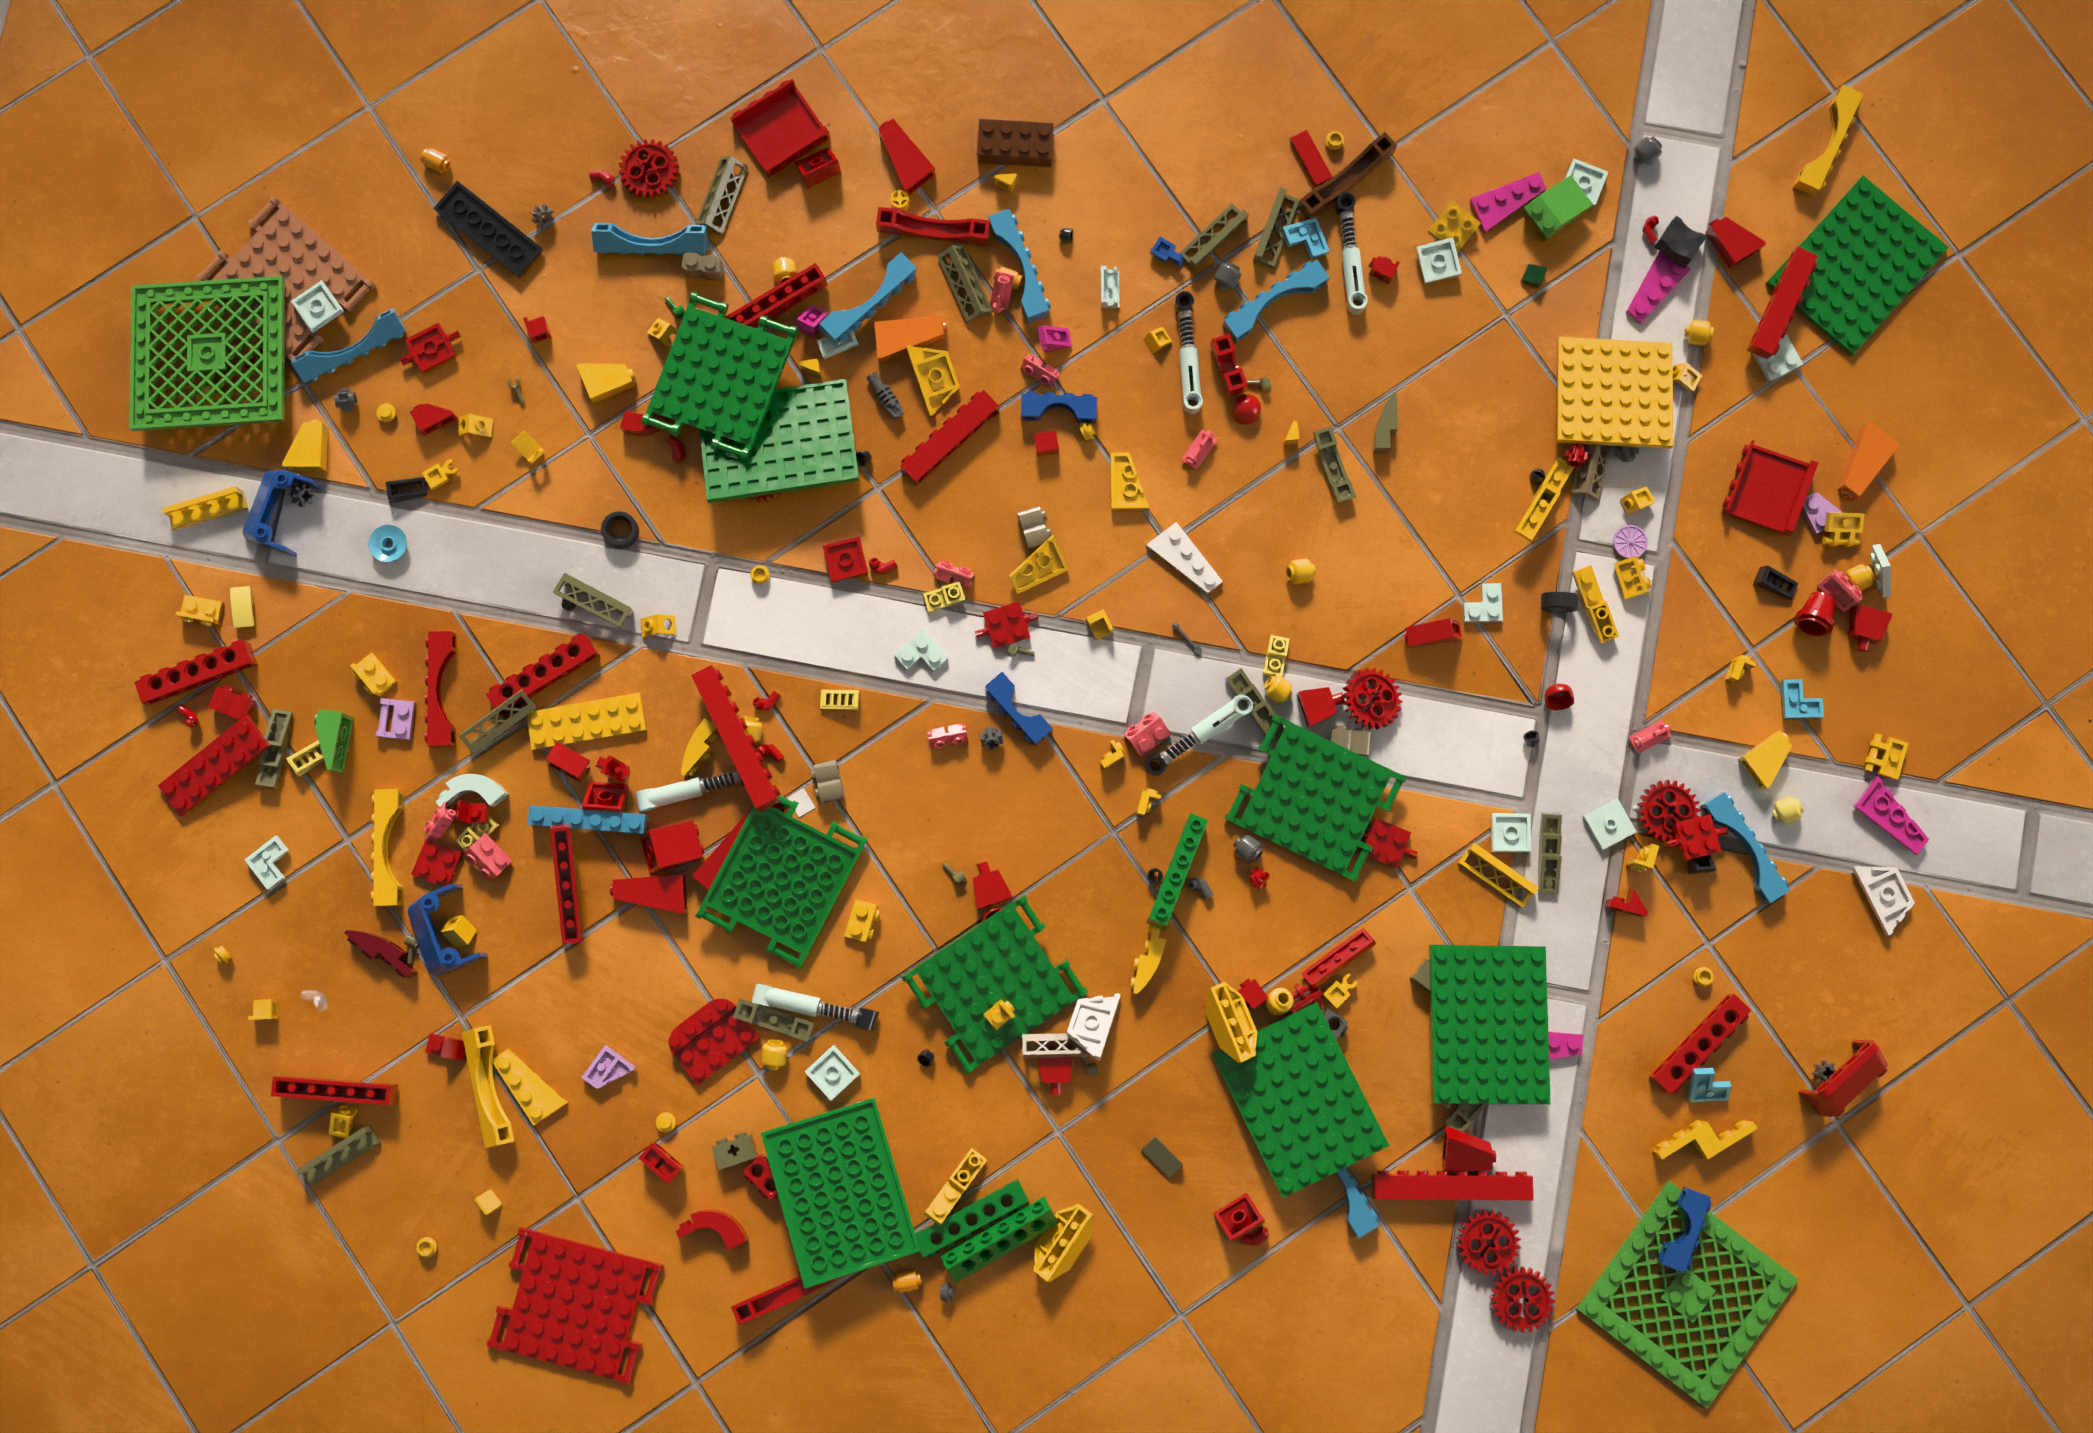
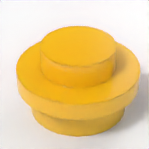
M1337 131L1329 133L1325 140L1327 147L1331 150L1340 149L1344 144L1343 135Z
M382 404L377 409V417L382 422H391L396 416V410L391 404Z
M1086 422L1082 423L1083 426L1079 428L1086 440L1094 439L1096 432L1091 424L1087 425Z
M759 565L752 569L750 576L754 583L761 585L769 580L770 573L765 566Z
M222 945L219 948H214L216 953L213 955L220 963L225 961L227 964L228 960L232 958Z
M1700 967L1695 970L1693 979L1697 985L1706 987L1712 983L1713 973L1706 967Z
M668 1112L661 1113L656 1119V1126L661 1132H670L676 1125L675 1117Z
M424 1237L418 1241L416 1249L420 1256L430 1257L436 1252L437 1244L433 1238Z

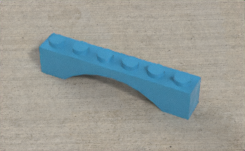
M1010 209L988 216L995 240L1001 242L1013 252L1023 269L1025 289L1021 300V307L1027 322L1031 323L1049 316L1051 306L1048 298L1044 299L1042 294L1044 287L1041 281H1037V269L1034 264L1031 265L1030 263L1031 254L1028 247L1024 248V236L1021 230H1017L1016 225H1018L1015 214H1011Z
M594 223L591 230L593 251L600 252L601 254L618 252L619 254L637 253L640 255L655 253L657 255H664L666 253H674L675 255L697 253L703 255L706 254L708 248L707 225H687L672 235L658 238L633 235L620 229L613 223Z
M901 252L888 263L884 281L871 299L853 309L833 311L819 323V331L834 346L838 343H843L852 330L854 332L857 331L865 319L869 320L873 317L876 309L884 307L892 295H898L906 283L910 284L916 278L917 268Z
M1315 260L1314 262L1309 261L1305 263L1300 271L1297 273L1293 271L1286 277L1285 281L1276 282L1268 292L1265 293L1263 291L1259 293L1251 303L1247 301L1237 312L1234 313L1232 311L1224 317L1223 327L1230 333L1232 340L1237 343L1251 334L1257 317L1273 301L1295 293H1314L1326 285L1330 277L1319 261Z
M392 308L378 315L369 332L352 346L333 352L308 350L292 358L291 364L303 383L307 381L311 383L319 379V375L325 372L330 374L337 369V366L341 364L347 365L353 361V358L359 355L363 357L369 354L371 349L385 346L390 339L397 340L404 336L406 328L395 309Z
M1725 792L1720 793L1700 805L1705 815L1711 814L1714 824L1722 827L1726 826L1727 830L1734 834L1744 845L1753 865L1754 889L1764 904L1772 903L1790 891L1787 887L1788 883L1776 871L1777 866L1767 857L1764 846L1755 839L1754 831L1745 824V818L1734 807V801L1731 796L1726 795Z
M529 805L527 825L550 828L552 825L570 824V829L644 835L648 832L649 816L645 814Z
M1346 1168L1336 1172L1344 1187L1346 1195V1220L1355 1235L1360 1238L1379 1226L1377 1223L1379 1218L1373 1209L1369 1210L1366 1205L1368 1203L1366 1196L1363 1192H1358L1355 1187L1358 1185L1353 1175L1349 1176L1345 1170Z

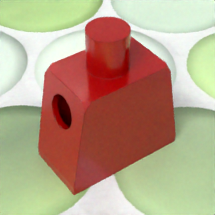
M1860 604L1852 606L1849 615L1848 636L1858 640L1856 650L1868 652L1869 644L1881 642L1893 614Z
M1329 687L1299 691L1296 695L1307 728H1311L1336 715V706L1345 701L1341 697L1343 693L1340 692L1332 695Z
M987 861L977 864L980 875L973 878V885L978 910L1013 898L998 869L990 871Z
M1073 1057L1037 1058L1042 1083H1050V1095H1061L1062 1083H1070Z

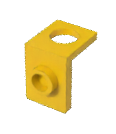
M659 318L647 331L649 335L660 340L669 349L672 347V344L668 342L669 336L678 332L671 324Z
M473 414L462 416L459 418L458 436L469 433L490 438L492 435L493 419Z
M525 430L511 442L531 464L545 452Z
M656 614L641 618L642 637L657 634L675 635V616ZM666 619L671 624L670 630H667L664 626Z

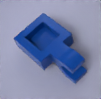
M1159 237L1150 251L1152 256L1164 263H1167L1170 259L1175 265L1180 267L1184 261V256L1174 251L1176 245L1162 237Z

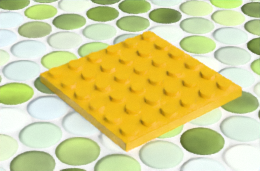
M1558 337L1557 443L1672 449V343Z

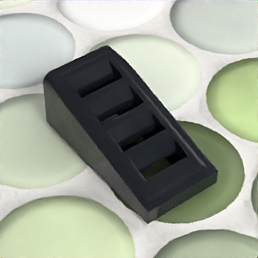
M424 477L386 482L389 503L427 496ZM417 483L420 484L421 492H417ZM408 485H412L413 493H409ZM404 486L405 494H401L400 487ZM394 488L397 489V494H398V495H394V494H393V489H394Z
M1768 565L1759 568L1753 582L1757 586L1788 600H1792L1798 582ZM1786 584H1789L1787 591L1785 592L1784 589L1786 587Z

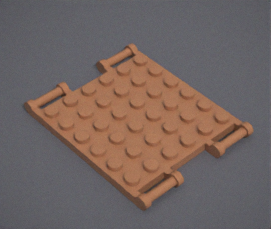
M272 196L269 199L270 202L253 219L251 218L247 222L257 233L233 258L221 249L218 252L219 255L202 273L199 272L196 277L200 281H209L207 278L224 260L228 263L212 280L283 276L285 279V356L292 361V358L295 357L294 354L311 336L313 339L298 355L308 350L313 351L319 343L322 344L325 340L316 331L313 333L290 301L322 280L339 305H342L351 313L354 310L353 307L370 289L373 290L376 285L275 196ZM277 206L279 210L262 227L259 226V224L266 218V216ZM364 282L365 284L346 302L345 300ZM240 299V300L245 303L248 299ZM256 300L249 308L255 311L261 304ZM237 301L231 308L236 312L242 305ZM246 310L241 317L246 320L252 313ZM256 318L250 325L255 328L261 321Z

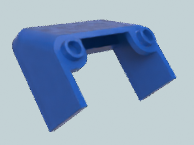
M269 470L264 474L243 528V536L252 543L296 557L297 553L291 549L270 542L273 535L271 527L268 526L281 490L291 487L293 481L304 483L307 486L320 490L322 486L313 479L286 470Z
M452 883L429 892L413 902L408 908V916L426 966L433 975H443L488 957L487 953L479 952L461 959L457 950L453 948L443 949L431 913L438 910L440 897L462 889L461 884Z

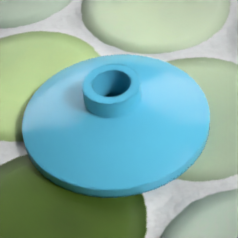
M394 525L380 526L372 532L369 538V550L379 561H396L406 551V535L400 528ZM389 542L393 543V546L391 548L387 547V544Z

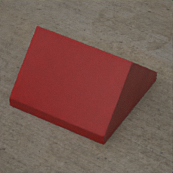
M829 147L796 162V166L808 188L841 173L838 159Z
M590 781L582 809L626 813L629 786L627 784Z
M1247 1193L1214 1212L1216 1219L1231 1243L1265 1222Z

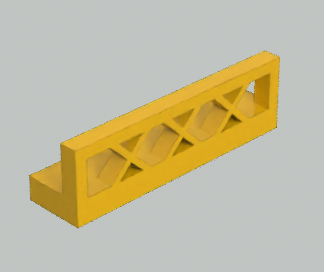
M234 486L164 507L162 511L163 514L169 516L172 529L176 531L247 510L248 505L244 491Z
M1476 843L1469 846L1458 862L1521 908L1525 906L1531 895H1534L1539 889ZM1470 853L1477 857V866H1470L1465 862ZM1482 867H1491L1494 877H1485ZM1498 878H1507L1510 888H1501ZM1521 888L1527 892L1522 901L1515 898L1514 889Z

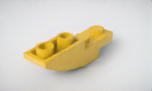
M1592 565L1573 571L1572 575L1577 586L1576 593L1599 642L1602 644L1619 637L1608 603L1603 599Z
M704 718L688 743L681 769V774L686 778L688 776L692 777L699 769L697 766L711 756L710 751L712 748L707 743H712L718 736V730L713 721L710 722Z
M1148 924L1147 931L1151 933L1150 941L1146 940L1144 948L1147 956L1139 955V959L1135 958L1133 970L1137 971L1136 977H1132L1130 984L1133 994H1138L1149 982L1159 965L1165 948L1166 939L1159 938L1160 929Z
M971 1148L924 1214L940 1226L987 1159Z

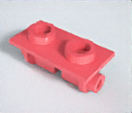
M996 271L990 301L994 312L1000 313L1003 309L1008 310L1015 275Z
M1028 354L1027 357H1024L1020 369L1044 385L1053 388L1055 380L1060 376L1058 370L1048 364L1044 368L1041 367L1044 362L1034 355Z
M1202 429L1181 460L1197 470L1218 439L1213 437L1214 434L1211 431L1207 430L1206 432Z
M947 561L936 564L935 567L939 568V570L935 569L933 576L936 579L949 583L951 577H954L953 583L960 582L962 588H970L972 581L969 579H972L975 575L971 573L970 569L954 567L952 563Z
M1663 720L1629 736V739L1637 754L1672 737L1669 733L1671 727L1669 724L1665 725Z
M965 725L948 726V733H945L944 727L931 729L930 732H927L930 748H942L947 745H959L967 742L968 737Z
M443 802L439 809L437 808L434 811L432 819L426 822L424 826V831L426 832L425 840H428L430 836L433 839L441 838L447 830V826H450L456 818L454 810L445 809V802Z

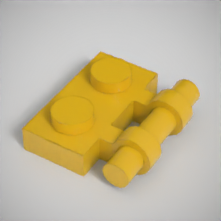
M1826 512L1824 531L1831 532V535L1823 537L1822 543L1830 547H1837L1838 545L1853 547V545H1859L1860 539L1855 538L1856 533H1863L1865 514ZM1840 532H1846V536L1844 538L1840 537Z
M1875 734L1874 739L1871 740L1869 745L1871 747L1869 756L1865 759V771L1873 772L1874 766H1878V775L1898 780L1909 743L1889 737L1885 744L1881 742L1883 735ZM1879 749L1883 750L1881 760L1877 759Z

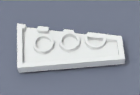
M1177 522L1146 544L1150 550L1157 553L1159 557L1164 561L1166 560L1178 572L1185 575L1207 594L1223 582Z

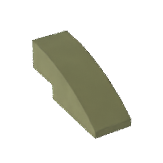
M1392 393L1379 416L1373 439V453H1388L1391 448L1390 434H1395L1398 430L1397 393Z

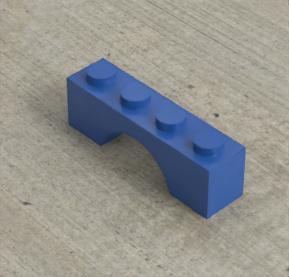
M1033 391L1022 394L1021 421H1040L1048 410L1064 408L1074 415L1077 423L1096 424L1097 397H1093L1092 394L1075 396L1073 393L1056 395L1053 392L1037 394Z
M1003 672L985 686V695L991 701L995 700L999 704L997 708L1004 716L1007 714L1012 719L1010 723L1017 730L1020 728L1025 733L1023 737L1029 744L1033 742L1036 746L1053 731V728L1041 714L1025 716L1016 711L1011 701L1015 685Z
M1683 1186L1677 1205L1686 1216V1229L1677 1240L1663 1243L1657 1260L1659 1263L1684 1273L1686 1269H1689L1692 1262V1251L1698 1245L1697 1237L1699 1231H1702L1705 1225V1220L1703 1219L1706 1212H1709L1711 1208L1710 1196Z

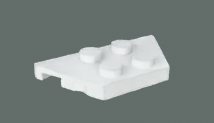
M1852 867L1885 935H1891L1893 933L1892 930L1898 922L1902 921L1905 913L1915 903L1898 868Z
M1117 993L1114 994V997L1108 998L1097 996L1092 999L1084 998L1077 1001L1067 1036L1096 1060L1100 1061L1121 994Z

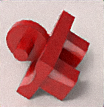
M608 755L607 759L600 756L595 766L601 769L600 773L620 784L630 775L629 766Z
M1298 984L1294 985L1296 991L1292 993L1294 1001L1290 1009L1292 1013L1315 1002L1318 1003L1319 1007L1323 1005L1321 998L1323 994L1318 988H1309L1307 984L1302 988Z

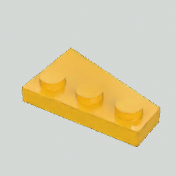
M1110 453L1111 510H1149V505L1130 453Z
M1054 535L1047 539L1009 575L1017 594L1069 570Z

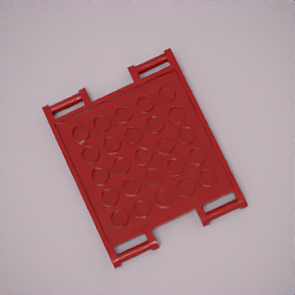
M519 1227V1238L513 1259L510 1260L508 1267L522 1270L523 1273L513 1308L497 1306V1316L491 1337L487 1340L486 1346L610 1378L625 1384H632V1373L642 1343L629 1340V1334L638 1301L653 1305L655 1300L653 1296L658 1277L664 1265ZM527 1236L532 1237L526 1262L521 1263L520 1260ZM650 1268L652 1273L646 1295H642L641 1290L646 1272ZM509 1315L510 1319L503 1342L498 1341L504 1316ZM629 1347L631 1350L625 1372L621 1374L619 1371L625 1349Z

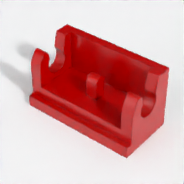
M559 742L555 743L545 758L547 765L581 783L590 768L589 759Z

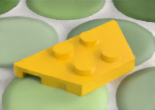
M906 346L929 416H932L960 388L948 351Z

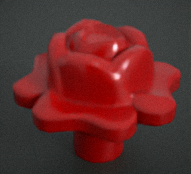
M1256 866L1255 869L1251 870L1249 880L1254 887L1261 890L1263 887H1266V881L1270 875Z

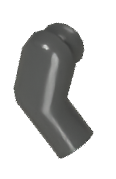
M1193 877L1187 881L1188 889L1201 891L1205 900L1213 896L1206 880Z

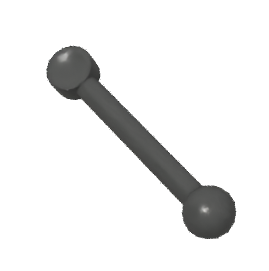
M1173 623L1172 628L1177 630L1193 647L1195 654H1200L1202 651L1201 647L1196 646L1179 628L1180 625L1178 623Z

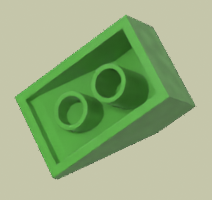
M1570 175L1526 205L1524 211L1545 239L1548 240L1593 206V203Z
M319 709L315 715L314 724L316 725L315 729L326 768L343 774L354 717L342 712Z

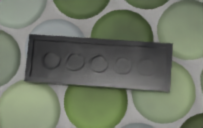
M459 181L455 182L433 208L439 215L518 278L527 271L544 251L542 247Z

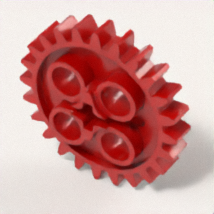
M644 139V144H641L639 141H637L636 147L631 144V151L625 149L624 151L627 156H621L623 162L618 165L622 169L618 170V172L622 176L620 177L621 181L625 182V188H629L631 194L636 191L638 198L643 194L644 199H647L648 195L654 199L655 194L662 197V191L668 194L667 187L674 188L671 182H677L675 176L680 175V173L676 169L680 168V166L676 163L678 161L677 157L673 156L674 151L672 149L669 150L667 144L663 146L661 141L655 144L654 139L648 143ZM643 155H648L647 159H640ZM660 162H665L664 166H657ZM635 172H641L639 176H633ZM653 178L658 179L657 182L650 183Z
M1376 668L1359 670L1356 674L1354 673L1350 676L1351 679H1348L1346 681L1347 685L1343 687V690L1347 692L1341 695V697L1346 698L1342 705L1348 706L1345 712H1351L1349 719L1355 717V724L1361 722V728H1364L1367 724L1369 730L1374 727L1378 730L1381 726L1385 728L1399 716L1396 712L1402 710L1398 706L1403 703L1402 700L1398 699L1402 693L1396 692L1399 686L1393 685L1395 679L1391 681L1388 679L1389 673L1383 676V670L1376 672ZM1367 682L1371 685L1372 689L1367 686ZM1382 694L1386 696L1387 701L1383 699ZM1357 697L1362 700V704L1358 702ZM1373 709L1377 711V715L1373 713Z
M1665 780L1663 785L1662 781H1658L1657 786L1655 784L1650 785L1651 790H1644L1646 796L1641 795L1639 797L1643 802L1637 803L1639 807H1642L1641 810L1636 811V813L1642 814L1638 821H1644L1641 828H1648L1646 834L1653 832V839L1659 836L1660 842L1665 841L1666 837L1667 841L1675 839L1674 828L1670 830L1666 827L1667 820L1676 823L1679 822L1677 819L1684 821L1699 817L1696 813L1700 812L1701 809L1696 808L1695 805H1698L1700 802L1693 800L1696 794H1689L1691 788L1684 790V783L1677 786L1676 780L1672 784H1670L1669 780ZM1665 793L1671 795V802L1665 800ZM1653 806L1658 809V816H1654L1652 814L1651 810ZM1680 806H1683L1686 810L1684 816L1679 813ZM1667 808L1671 809V814L1667 815Z
M1482 1210L1481 1216L1478 1212H1474L1475 1218L1468 1215L1467 1217L1470 1222L1462 1221L1465 1228H1458L1462 1236H1456L1457 1239L1461 1240V1243L1457 1244L1456 1247L1462 1248L1458 1255H1465L1462 1262H1470L1468 1268L1472 1269L1475 1266L1476 1273H1479L1482 1269L1483 1275H1487L1488 1270L1493 1276H1495V1270L1502 1274V1267L1509 1270L1508 1263L1515 1264V1261L1512 1259L1513 1256L1519 1257L1515 1250L1521 1249L1519 1245H1516V1242L1521 1241V1238L1515 1237L1519 1230H1512L1515 1223H1508L1509 1217L1507 1216L1502 1219V1213L1500 1212L1495 1216L1494 1210H1490L1489 1215L1486 1210ZM1489 1223L1491 1230L1485 1234L1482 1227L1484 1224ZM1499 1228L1500 1231L1495 1234L1496 1229ZM1501 1236H1505L1507 1239L1506 1244L1503 1246L1498 1244V1239ZM1474 1239L1479 1241V1246L1476 1249H1472L1470 1246L1471 1241ZM1486 1239L1490 1240V1242L1492 1243L1491 1246L1487 1245V1243L1485 1242ZM1489 1252H1494V1260L1488 1262L1486 1255Z
M1523 1266L1520 1267L1519 1272L1516 1267L1512 1268L1513 1273L1506 1269V1276L1504 1277L1499 1274L1498 1276L1501 1281H1494L1497 1288L1490 1289L1495 1293L1494 1296L1489 1297L1495 1301L1490 1307L1497 1308L1493 1314L1495 1316L1501 1315L1498 1321L1500 1323L1505 1321L1504 1326L1506 1328L1512 1325L1514 1332H1516L1518 1327L1521 1333H1524L1525 1328L1532 1332V1326L1539 1330L1538 1323L1541 1322L1546 1325L1544 1318H1551L1548 1310L1554 1311L1550 1303H1555L1556 1301L1551 1299L1550 1296L1555 1293L1548 1290L1552 1285L1550 1283L1544 1284L1547 1278L1545 1276L1539 1278L1540 1272L1536 1271L1533 1274V1269L1530 1267L1527 1272ZM1522 1281L1524 1282L1523 1291H1522V1287H1521V1282H1522ZM1516 1284V1292L1510 1294L1508 1291L1509 1286ZM1531 1285H1535L1536 1292L1530 1295L1528 1288ZM1523 1295L1524 1297H1526V1300L1522 1301L1521 1303L1518 1300L1519 1298H1522ZM1515 1304L1516 1312L1509 1314V1306ZM1531 1305L1536 1306V1312L1533 1315L1528 1314V1308ZM1522 1306H1523V1312H1524V1316H1523V1317H1521Z

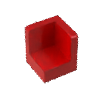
M544 316L530 321L527 317L523 318L529 337L534 343L552 337Z
M1056 430L1034 434L1037 457L1059 453Z

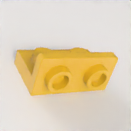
M1634 556L1614 563L1626 600L1651 593L1649 588H1652L1649 577L1645 576L1644 570H1646L1643 559Z
M184 595L181 612L176 611V616L181 617L183 622L193 623L195 620L200 621V625L212 627V624H220L224 603Z
M372 652L358 664L353 663L350 665L354 670L352 674L359 681L362 679L366 684L364 688L370 695L374 694L380 697L397 683Z
M1655 844L1644 846L1643 849L1639 850L1637 859L1628 861L1626 866L1631 867L1630 870L1637 873L1653 869L1659 846Z
M855 899L844 937L867 943L868 939L871 940L874 933L872 924L873 921L878 920L880 910H877L878 905Z

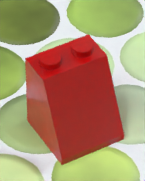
M693 820L649 830L640 837L650 875L699 861L703 858L704 848L702 843H699V830L697 825H694Z

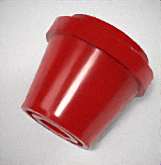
M1811 593L1801 610L1796 613L1794 623L1802 632L1808 635L1824 636L1830 634L1834 628L1835 599L1826 593Z

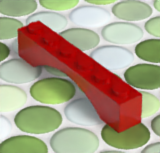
M878 207L876 228L879 233L988 246L990 220L974 218L962 220L933 219L913 215L894 208Z
M428 631V637L425 639V645L428 648V656L425 657V665L428 667V675L425 676V684L428 686V694H425V704L427 705L425 723L427 724V732H425L424 739L427 746L431 748L455 747L456 728L444 712L441 702V682L449 661L456 654V634L452 631Z
M800 1275L733 1305L731 1309L738 1326L743 1325L849 1275L806 1289Z

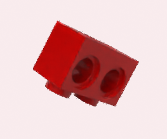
M656 1141L652 1142L638 1158L667 1184L671 1183L684 1169V1166Z
M762 1153L743 1171L746 1174L744 1178L751 1185L755 1184L759 1188L758 1192L763 1198L772 1200L778 1193L777 1189L770 1190L767 1187V1182L774 1179L769 1161ZM755 1166L762 1167V1176L754 1174L753 1169Z

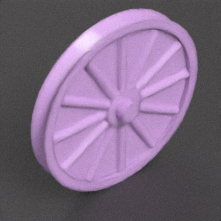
M1623 526L1616 531L1613 537V547L1617 554L1623 558L1639 557L1647 549V536L1638 526Z

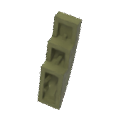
M1239 668L1226 677L1225 680L1236 696L1246 695L1252 700L1253 708L1249 714L1266 736L1275 713L1268 702L1263 699L1255 685L1251 683L1243 669ZM1240 700V702L1242 703V705L1246 708V707H1247V701H1246V700ZM1282 724L1279 725L1272 742L1281 736L1284 730Z
M273 709L264 735L270 747L261 754L258 763L260 770L255 782L258 788L276 790L290 735L293 716L291 711Z
M1541 813L1538 893L1558 894L1562 860L1560 855L1562 814Z

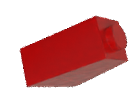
M1727 217L1721 220L1718 218L1708 224L1709 228L1705 232L1729 269L1757 253L1766 245L1764 240Z
M1451 618L1406 627V633H1404L1406 644L1413 648L1463 640L1460 622Z
M1445 1126L1442 1162L1445 1171H1492L1493 1162H1496V1151L1492 1150L1490 1142Z

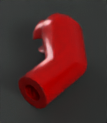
M1657 216L1647 218L1642 229L1650 245L1658 241L1654 233L1656 225L1659 223Z
M871 558L869 560L870 569L879 574H886L898 568L894 559L887 563L879 561L878 558Z
M773 691L768 698L756 697L752 703L757 710H770L780 699L781 695Z
M1261 1226L1255 1235L1241 1236V1244L1261 1245L1269 1237L1268 1229Z

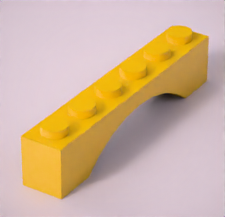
M1842 85L1836 92L1829 107L1833 126L1829 145L1822 156L1803 167L1793 188L1811 196L1823 190L1826 184L1824 179L1826 175L1829 176L1833 169L1832 161L1833 159L1836 160L1841 151L1839 146L1845 142L1848 136L1846 131L1848 128H1851L1855 121L1854 113L1858 112L1863 102L1860 100L1863 93L1845 85Z
M375 789L372 795V805L374 806L372 825H374V833H372L371 841L374 844V852L371 854V861L374 864V872L371 873V881L374 883V891L371 892V901L373 906L377 907L402 906L403 887L391 870L387 848L391 828L399 814L403 811V790Z
M491 1025L464 1031L462 1036L484 1146L489 1148L514 1142L511 1122L500 1105L494 1086L492 1061L495 1043Z

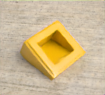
M1017 174L996 175L995 185L1012 192L1018 180Z
M1163 327L1149 332L1144 338L1145 343L1153 354L1172 343Z
M818 359L799 362L802 371L822 377Z
M1293 421L1283 445L1297 444L1299 440L1297 421Z
M488 1190L474 1199L485 1215L491 1214L502 1205L492 1190Z

